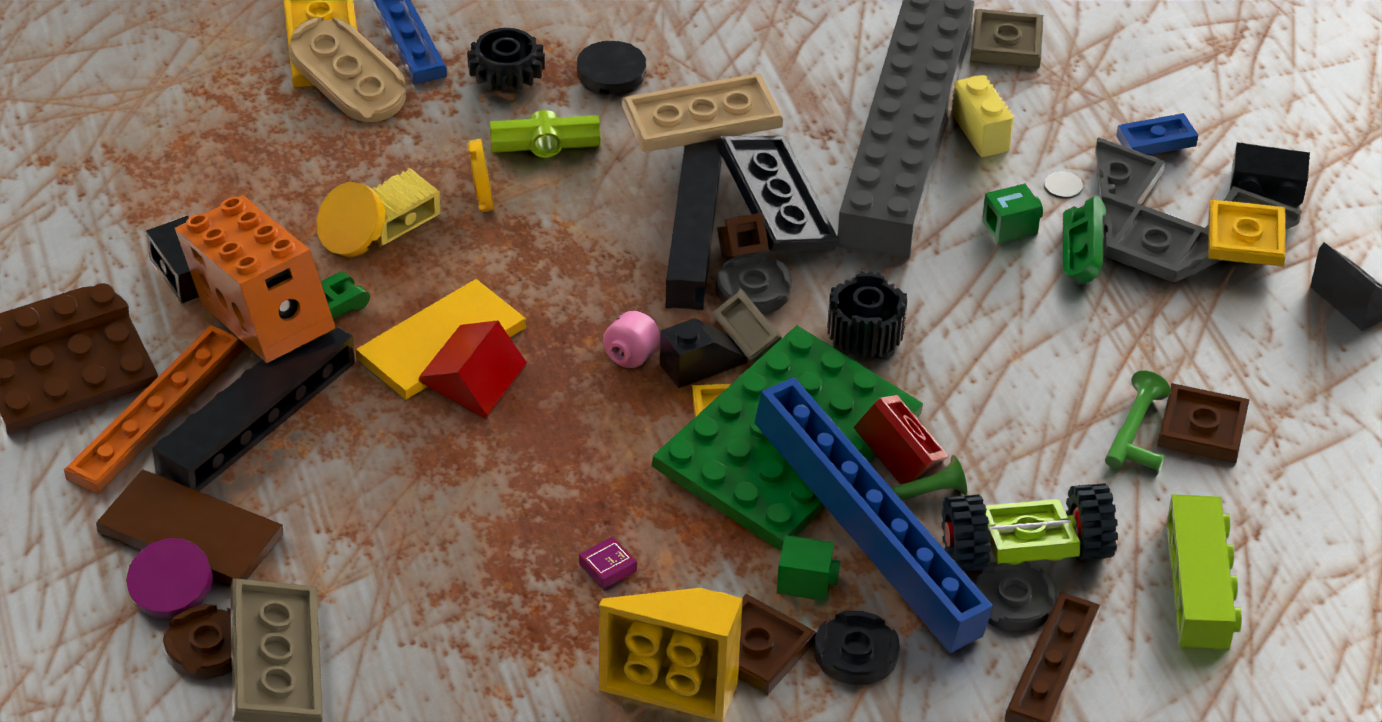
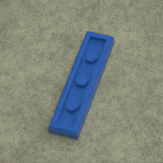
M371 0V4L413 85L447 77V67L411 0Z

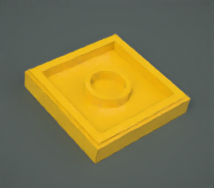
M1210 199L1208 210V259L1284 267L1286 258L1285 207Z

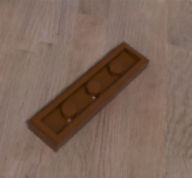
M1063 592L1059 593L1009 703L1004 721L1052 722L1098 617L1100 604Z

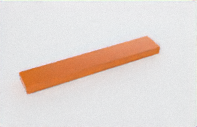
M210 325L64 469L66 480L99 494L244 349L243 341L233 334Z

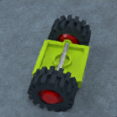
M1106 483L1071 486L1068 490L1069 498L1066 500L1068 507L1066 512L1060 499L985 506L983 498L979 494L945 497L941 513L943 518L941 525L944 536H942L943 543H945L944 550L963 571L988 568V562H990L989 552L991 550L997 564L1006 563L1011 565L1021 564L1024 561L1045 559L1059 561L1067 557H1076L1077 560L1112 558L1117 550L1115 540H1118V532L1116 531L1118 521L1115 519L1114 514L1116 512L1115 504H1112L1113 495L1110 493V488Z

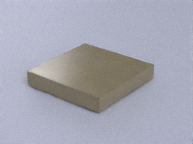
M975 9L970 61L1040 67L1044 15Z

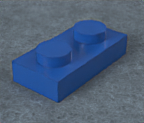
M1184 113L1118 125L1116 134L1122 146L1146 155L1195 147L1198 141V134Z

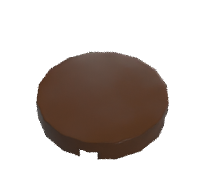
M204 604L188 608L171 620L169 623L170 628L166 634L164 633L163 645L167 662L178 673L190 678L211 679L224 676L232 671L230 608L227 607V611L217 609V605Z

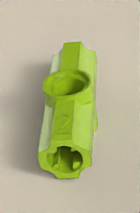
M540 110L533 113L529 119L490 121L491 153L532 151L534 155L540 158H550L557 155L562 149L600 147L599 115L558 117L556 113L550 110Z

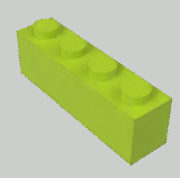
M1172 494L1166 525L1179 647L1230 649L1233 633L1240 632L1242 625L1241 607H1234V600L1237 599L1238 579L1237 575L1230 574V569L1233 568L1234 546L1233 544H1227L1226 540L1230 534V515L1223 513L1221 496Z

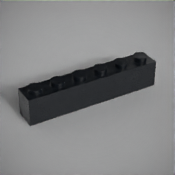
M335 325V329L271 362L266 363L262 359L251 369L246 370L240 378L225 390L218 392L210 402L196 413L191 414L184 423L169 435L162 437L152 447L155 473L200 492L355 364L353 335Z

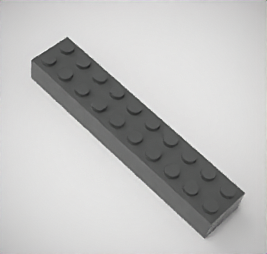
M902 1L839 211L837 234L839 243L837 246L904 258L911 257L952 105L951 100L954 93L952 89L955 88L953 84L959 79L971 34L974 1Z

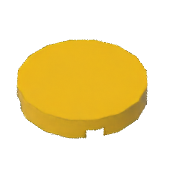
M482 139L469 140L467 147L468 152L471 153V171L476 197L479 200V211L482 213L494 211Z
M350 181L338 185L327 194L320 205L316 220L317 234L322 245L331 253L349 258L363 255L369 250L367 247L372 241L378 240L385 223V207L375 190L365 184Z

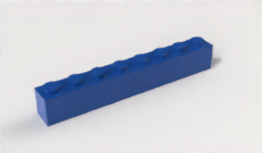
M793 377L761 391L754 422L755 425L948 652L952 653L983 637L993 605L797 379Z

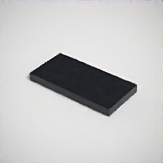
M785 136L720 137L717 147L750 213H763L770 252L835 250L839 239Z

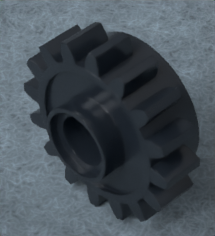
M516 28L490 30L479 36L477 42H472L471 51L467 52L469 75L476 76L477 84L488 82V89L490 90L495 86H501L502 92H506L508 86H513L517 91L521 90L522 83L532 86L533 78L541 79L542 70H545L543 45L536 44L535 37Z

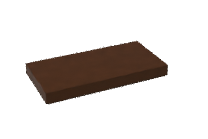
M144 469L138 473L96 522L98 533L143 550L153 542L166 538L190 541L198 545L206 554L213 579L231 586L233 578L247 580L283 536V524Z

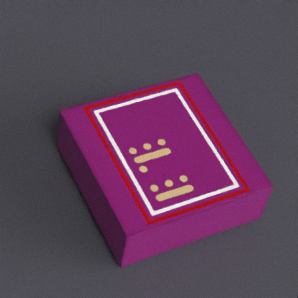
M613 536L579 554V565L602 589L637 571V561Z

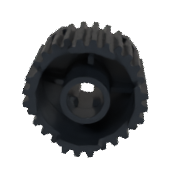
M861 271L860 274L852 278V281L845 280V284L840 283L836 287H832L829 298L827 333L830 334V340H833V348L846 356L861 354L862 357L869 355L879 359H887L893 356L896 346H899L900 341L903 340L908 301L907 293H903L899 288L895 289L894 284L889 285L885 277L881 275V272L873 274L872 271L868 273Z

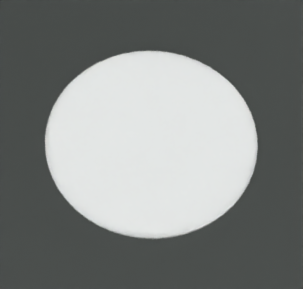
M1055 172L1048 175L1045 179L1047 190L1057 196H1075L1083 189L1081 179L1069 172Z

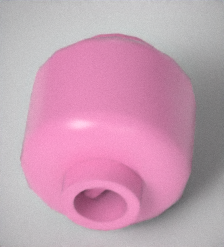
M639 311L625 312L605 331L603 335L604 349L609 358L617 365L625 368H636L643 365L660 345V332L657 324L650 316Z

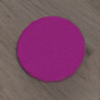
M166 538L153 542L138 552L129 565L126 583L131 599L143 613L154 618L173 619L186 609L202 604L210 592L213 574L206 554L198 545L185 539Z

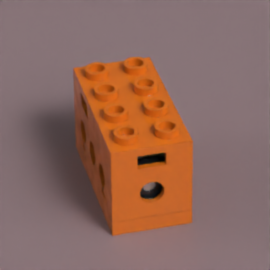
M244 195L228 198L219 207L206 213L193 215L187 219L186 223L175 228L201 304L266 363L336 328L310 249Z

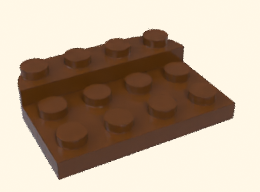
M100 283L95 286L81 287L0 313V420L6 434L147 388L158 377V373L129 316L127 302L114 292L113 287L109 284Z

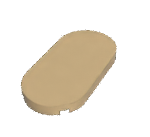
M317 17L306 20L293 31L289 44L290 59L293 65L344 114L362 122H378L392 117L402 108L406 100L405 78L403 74L349 23L337 18H333V21L324 20V17Z

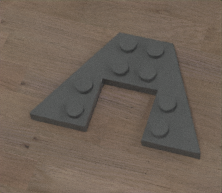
M1098 137L1095 153L1099 196L1106 207V215L1102 217L1105 257L1174 283L1221 261L1208 259V225L1204 228L1141 205L1163 174L1165 161ZM1235 186L1232 187L1224 201L1285 207V230L1300 223L1301 210Z

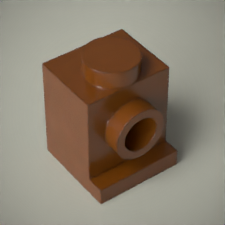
M763 213L724 219L725 226L717 227L722 257H733L769 250Z

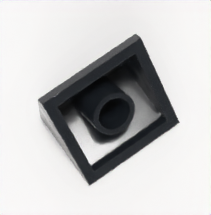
M1323 242L1318 250L1310 287L1361 331L1381 322L1382 285L1351 259Z

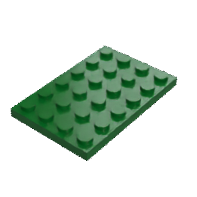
M798 325L790 330L653 455L651 465L780 551L782 550L784 536H796L825 506L755 425L754 422L761 391L795 377L869 463L877 456L853 427L870 407L880 398L898 395L916 418L921 414L923 408L921 401Z

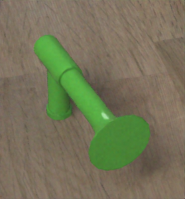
M1141 370L1134 373L1131 378L1132 385L1137 391V396L1122 428L1119 429L1105 458V463L1111 468L1119 469L1126 458L1159 472L1165 455H1158L1132 445L1148 407L1154 400L1167 398L1170 394V385L1161 375L1152 371Z
M955 455L951 456L950 464L939 473L899 486L890 487L902 501L945 488L956 489L963 495H967L965 474L961 463Z

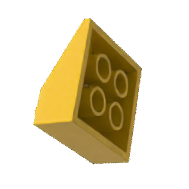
M703 588L602 598L599 604V691L723 722L738 684L743 598Z

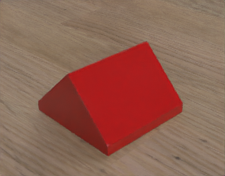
M498 320L463 324L456 329L421 373L418 381L486 419L525 369L527 362Z
M898 395L883 397L877 400L853 427L900 485L920 479L948 457L946 452Z

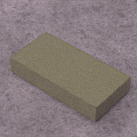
M742 289L712 312V315L753 364L782 339L780 334Z

